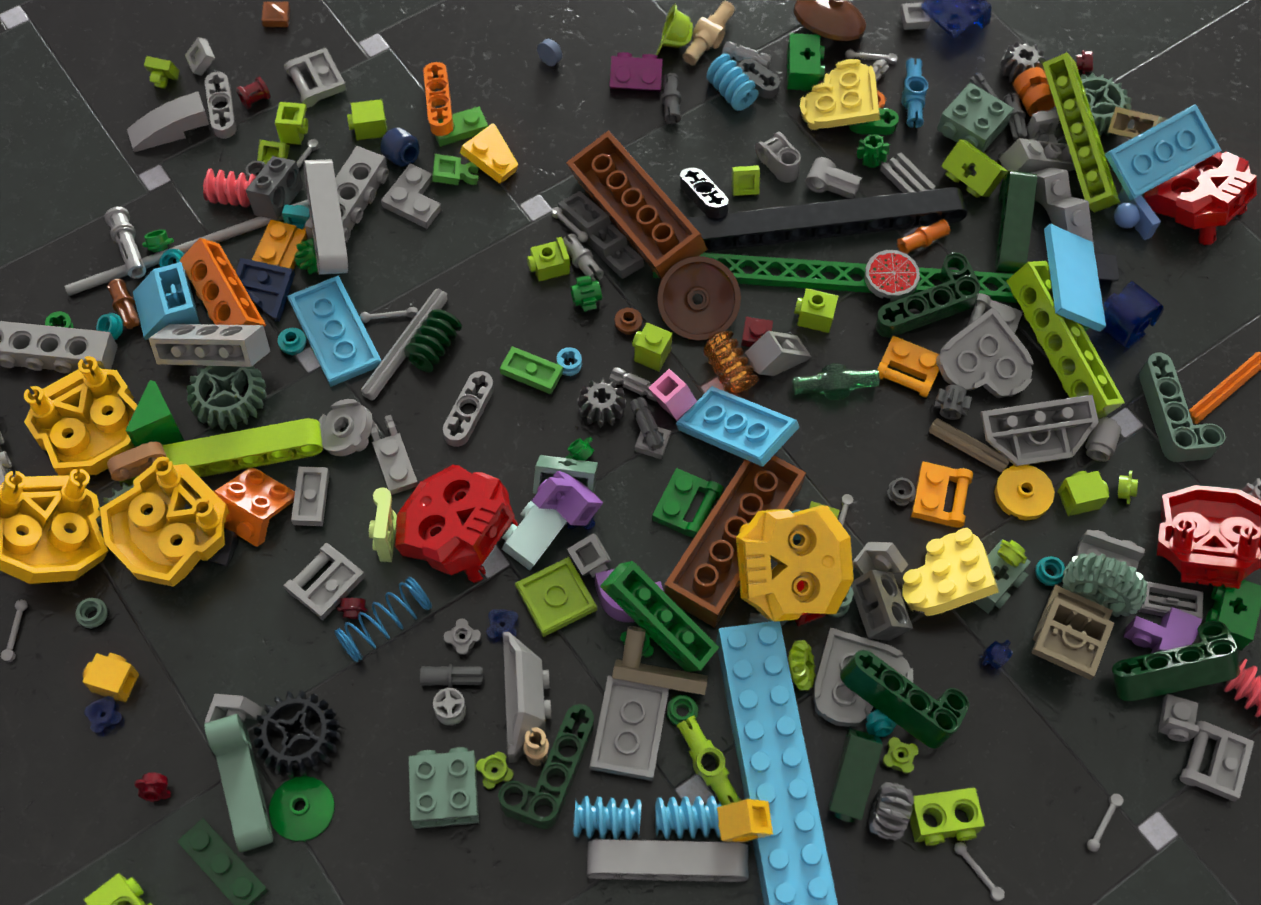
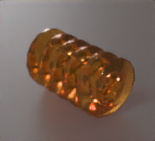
M720 332L708 340L703 348V352L708 357L710 365L713 366V371L718 375V380L723 384L725 392L730 394L744 392L752 388L759 381L757 375H751L754 369L752 366H746L749 360L747 357H741L744 351L742 348H737L739 344L737 339H731L734 335L733 332Z

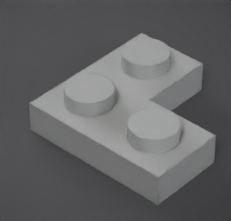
M410 163L382 198V207L427 229L441 211L440 203L423 195L432 183V174Z

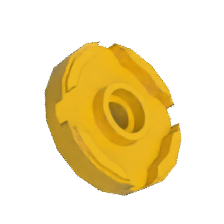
M1013 465L1005 469L999 476L994 490L995 498L1000 508L1006 514H1012L1024 521L1035 520L1043 516L1053 503L1055 493L1052 481L1043 471L1030 465L1017 467ZM1022 487L1028 489L1030 493L1024 492Z

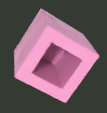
M670 369L648 388L659 405L676 421L698 402L687 384Z

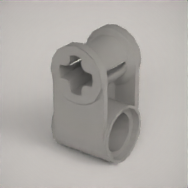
M777 132L773 135V138L766 142L760 141L755 144V151L759 160L773 172L778 180L790 183L797 179L801 155L788 142L784 134Z

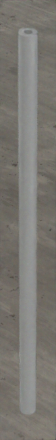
M308 200L293 204V206L302 205L309 208ZM281 215L279 219L275 221L283 220V216ZM259 216L200 238L219 243L269 224L270 220L275 219ZM199 238L169 249H178L185 254ZM169 249L141 258L145 268L158 265L163 253ZM124 264L65 285L68 296L127 276L126 265Z

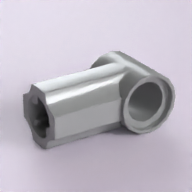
M818 157L815 159L807 175L805 184L810 190L817 193H823L828 190L854 199L862 177L837 169L834 162L828 158Z

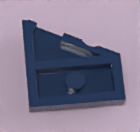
M240 258L236 273L250 298L271 318L280 322L295 272L290 268Z

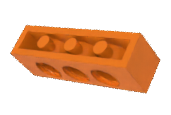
M199 238L179 261L184 267L187 278L191 280L195 287L196 295L205 305L209 318L215 325H263L265 327L264 320L221 245Z

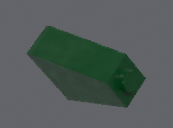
M848 727L829 802L830 811L835 812L834 817L847 822H853L854 818L862 820L883 746L880 737Z

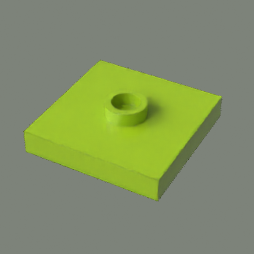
M569 557L515 583L518 593L543 637L597 611L596 603Z

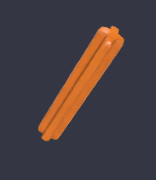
M1256 352L1189 409L1193 424H1198L1261 370V352Z

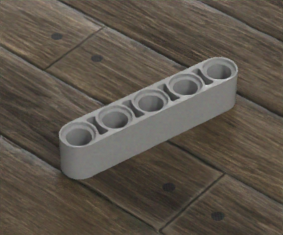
M332 159L304 160V179L318 274L348 273V257Z
M591 840L588 842L587 877L619 880L742 882L749 879L748 845L737 842Z

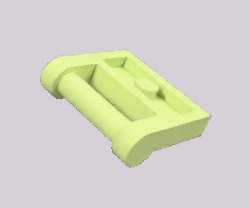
M382 487L376 489L373 493L377 512L375 520L370 521L369 538H373V550L377 551L379 560L381 562H392L397 515L391 508V492L387 488Z

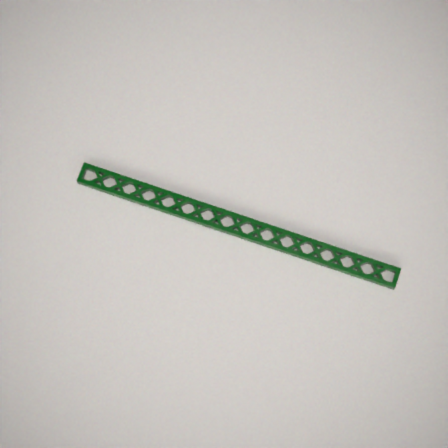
M702 253L700 255L715 259L724 264L733 273L738 284L872 293L864 280L867 264L718 253ZM745 266H751L755 272L746 274L741 269ZM918 267L920 279L915 291L911 295L934 287L935 285L930 282L933 279L941 281V269ZM771 268H778L782 274L773 276L769 270ZM805 270L809 276L802 278L795 272ZM653 271V278H659ZM974 271L980 283L979 293L988 295L991 300L996 302L1018 303L1007 283V280L1014 274ZM832 272L836 278L833 280L826 279L822 274ZM851 274H859L863 280L854 281L849 276ZM993 283L999 289L990 291L985 284ZM966 290L960 291L964 295H971V293Z

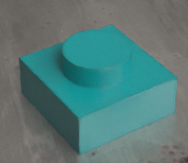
M284 204L282 211L284 223L295 225L299 229L305 228L304 225L310 217L309 208L302 205Z

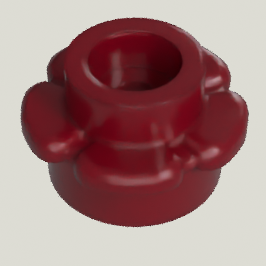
M1082 50L1081 55L1076 57L1077 68L1082 70L1084 75L1085 72H1093L1092 51L1085 52V50Z
M342 598L341 607H338L337 611L343 612V618L359 619V612L367 613L368 609L365 608V599Z

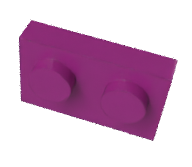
M617 53V56L611 57L610 89L660 92L662 59H657L658 56L654 54H643L642 58L632 57L631 53Z

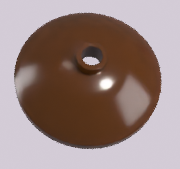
M797 0L793 11L796 19L815 34L838 41L856 40L864 34L866 29L865 19L862 13L849 0Z
M696 256L677 262L665 273L658 288L657 303L663 321L673 332L691 340H706L722 334L732 325L740 309L741 293L738 282L729 268L715 259ZM695 294H699L702 297V302L699 305L695 304L692 300Z

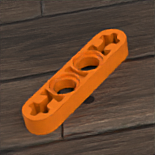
M433 62L426 65L423 70L428 121L431 133L437 136H445L451 133L454 128L448 74L443 63ZM436 89H443V90L438 91V92H433V90H436ZM438 105H445L444 107H441V108H434L435 106H438ZM438 119H443V123H439Z

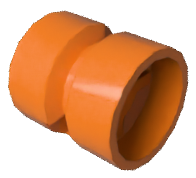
M1029 68L1019 74L1014 80L1013 88L1022 100L1028 115L1032 116L1039 111H1050L1055 107L1049 83L1042 68Z

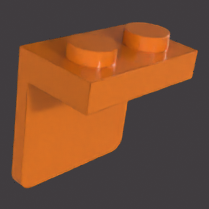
M248 468L214 491L227 505L230 512L226 517L224 528L235 532L236 535L256 547L265 542L269 519L293 503L295 491L256 468Z

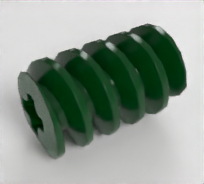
M434 309L430 311L428 318L418 328L416 335L405 346L404 352L408 360L419 370L428 373L432 372L434 369L432 364L436 365L439 363L438 356L445 354L444 348L450 347V339H455L457 337L456 331H461V322L444 310Z

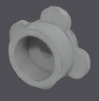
M458 619L456 626L451 631L444 633V641L447 644L451 643L452 647L461 655L468 653L475 642H478L481 638L480 631L472 629L466 619ZM461 634H464L465 638L460 639L459 636Z

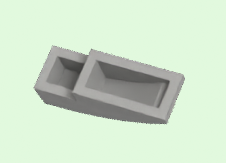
M197 91L167 102L150 111L131 125L127 131L133 151L137 152L186 138L184 131L209 125L199 92Z

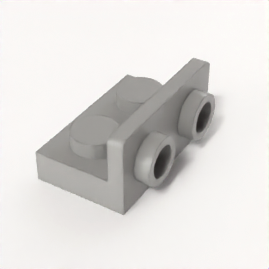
M1087 530L1079 540L1075 556H1079L1080 553L1088 555L1090 552L1099 556L1104 554L1106 557H1115L1120 562L1125 561L1126 565L1137 569L1140 559L1144 556L1145 548L1139 547L1129 540H1119L1110 537L1103 531Z

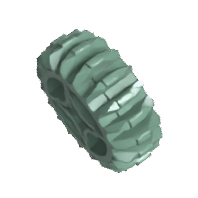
M1093 73L1089 77L1082 74L1080 78L1099 137L1102 134L1109 136L1111 133H1108L1115 107L1131 110V98L1127 96L1128 90L1121 89V83L1115 84L1113 77L1108 80L1104 78L1103 74L1100 77H1096Z
M254 365L252 367L206 366L205 369L197 367L196 372L198 376H190L191 385L187 386V402L191 406L190 409L193 415L198 417L199 421L203 424L208 423L212 429L218 424L224 431L228 424L237 429L238 422L242 421L247 425V417L257 418L256 409H263L264 404L262 400L266 399L267 395L265 391L266 383L262 379L260 370L258 368L255 369ZM249 384L245 396L241 397V393L244 391L243 387ZM212 388L213 391L209 394L210 398L205 402L206 395L209 389Z
M1090 552L1088 555L1080 553L1079 556H1073L1068 566L1065 567L1062 587L1113 610L1112 615L1119 617L1120 615L1129 616L1130 614H1136L1141 609L1147 597L1148 583L1144 580V575L1136 572L1137 569L1135 567L1126 565L1125 561L1120 562L1115 557H1106L1104 554L1099 556Z

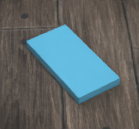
M1194 104L1105 153V156L1131 201L1221 151V148L1197 105Z
M1049 224L1044 229L1055 314L1100 332L1106 327L1093 242L1053 224Z
M339 275L287 296L330 387L376 369L382 360Z
M713 386L676 422L679 431L762 467L800 428L798 421Z

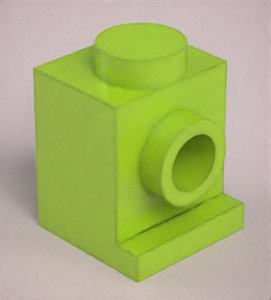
M279 102L275 125L280 143H302L304 134L308 132V119L304 118L307 109L306 104Z
M562 237L556 238L557 241L530 248L531 256H527V262L530 272L536 273L538 281L570 274V258Z

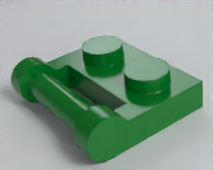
M676 468L652 515V521L694 538L707 519L716 499L721 497L724 487L717 482L706 481ZM698 492L704 493V499L693 521H684Z

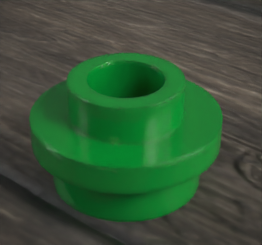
M679 695L669 701L667 716L674 725L687 720L693 715L695 719L697 718L698 706L691 697ZM682 707L688 711V714L680 716L676 710Z

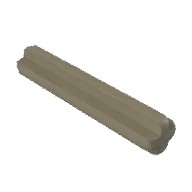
M936 418L929 429V432L999 472H1003L1010 462L1000 452L941 419Z

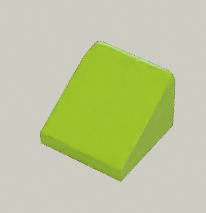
M259 140L257 161L267 164L273 156L287 159L290 145Z

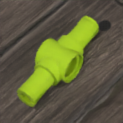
M693 715L677 724L676 726L680 729L691 749L689 754L693 760L694 771L704 779L707 786L710 785L721 805L724 806L741 801L727 777L729 772L725 767L724 754L714 747L711 740L707 741L695 716ZM710 754L715 758L716 768L714 771H707L702 767L701 758L703 755Z

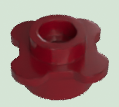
M146 773L140 780L135 782L134 786L139 789L138 796L144 800L155 802L160 799H168L171 796V792L167 790L168 778L163 774Z

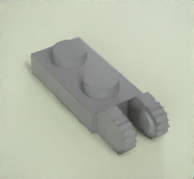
M389 415L385 417V424L391 436L380 439L379 430L374 420L371 435L373 438V448L387 488L391 495L417 487L418 482L401 435L397 433L392 416Z

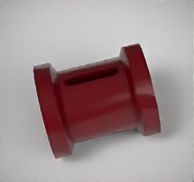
M261 77L256 78L255 82L243 88L241 86L236 87L238 97L246 109L251 108V104L265 98L268 100L271 98L268 87Z

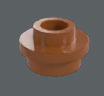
M623 308L615 315V326L623 334H634L642 326V315L634 308ZM626 318H631V319H633V320H632V321H626L625 319H626Z

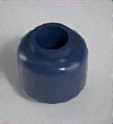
M393 128L384 134L380 149L386 159L399 167H406L417 159L420 146L415 136L402 128Z

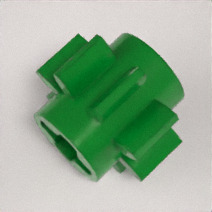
M868 135L864 140H859L857 158H863V165L877 167L882 162H887L890 144H883V137L879 135Z
M311 238L297 244L296 247L299 251L294 255L297 266L302 270L308 269L309 274L318 271L314 241Z
M589 275L576 278L577 284L570 286L574 306L581 305L584 311L597 309L596 302L602 301L599 281H592Z

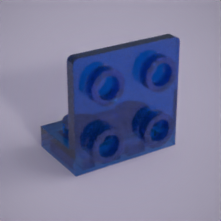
M926 0L921 4V9L952 38H955L973 23H976L982 29L990 24L992 6L986 0Z

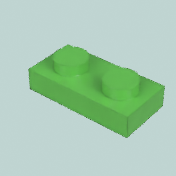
M480 106L452 114L453 131L448 135H435L439 146H444L479 134L488 127ZM438 119L439 123H443V119Z
M512 346L500 367V374L552 394L563 374V366Z

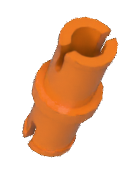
M944 219L927 227L921 226L914 233L899 238L897 240V247L900 252L905 254L920 247L926 248L933 241L949 235L950 226Z

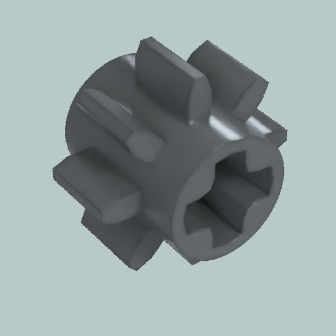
M948 385L945 390L939 389L934 407L940 408V415L949 420H957L961 418V414L967 415L968 410H970L972 397L966 396L967 391L962 386Z

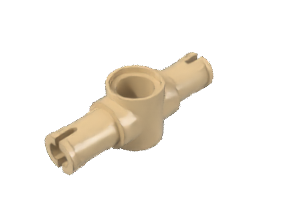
M723 1L714 15H710L707 19L702 17L697 22L693 31V42L683 54V58L688 64L695 65L705 51H708L711 47L716 49L721 44L726 31L725 24L735 10L730 2Z

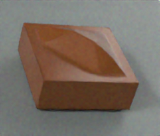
M263 2L261 20L263 27H288L289 2Z

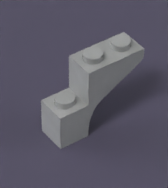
M1048 167L1032 172L1037 174L1035 200L1046 209L1052 224L1093 242L1089 202L1071 196L1068 170Z

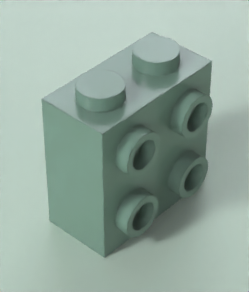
M970 82L942 113L937 131L957 143L960 139L968 141L984 152L1008 125L1014 108Z
M464 747L450 749L449 753L436 754L433 750H423L417 752L416 756H409L410 818L414 829L479 823L477 771L474 751H468Z

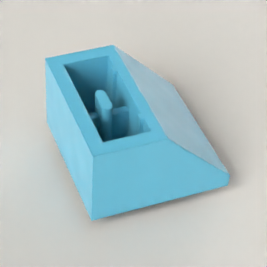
M181 262L153 269L133 291L145 340H148L168 324H200L189 279Z

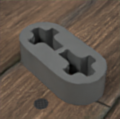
M745 59L739 63L738 67L742 68L743 74H747L749 80L755 82L754 90H758L760 97L770 99L777 96L780 86V79L777 75L753 59Z

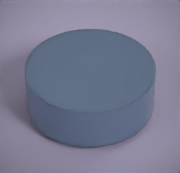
M545 39L538 45V55L547 65L554 66L562 59L561 48L555 41Z

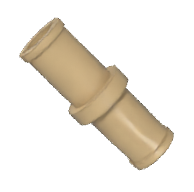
M531 728L532 733L528 730L525 734L523 749L528 762L534 766H540L541 760L543 763L547 760L549 743L542 729Z

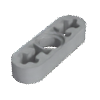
M222 72L210 73L205 78L210 123L217 137L229 138L237 130L229 80ZM218 83H220L221 92H216L215 87ZM217 102H227L224 108L218 109L214 107ZM220 118H225V127H222Z
M477 371L469 376L443 425V435L446 443L450 446L459 447L467 443L490 400L494 386L493 379L487 372ZM485 382L486 387L482 386L478 391V397L475 396L476 385ZM471 403L477 409L472 414H464L460 410L464 404ZM459 420L462 421L461 433L452 436L451 430L456 431L459 426Z

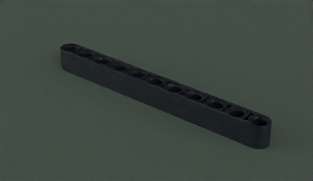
M944 188L728 213L722 218L699 216L687 219L700 232L707 247L705 252L921 226L926 227L941 219L951 224L965 219L968 212L961 190L959 188Z

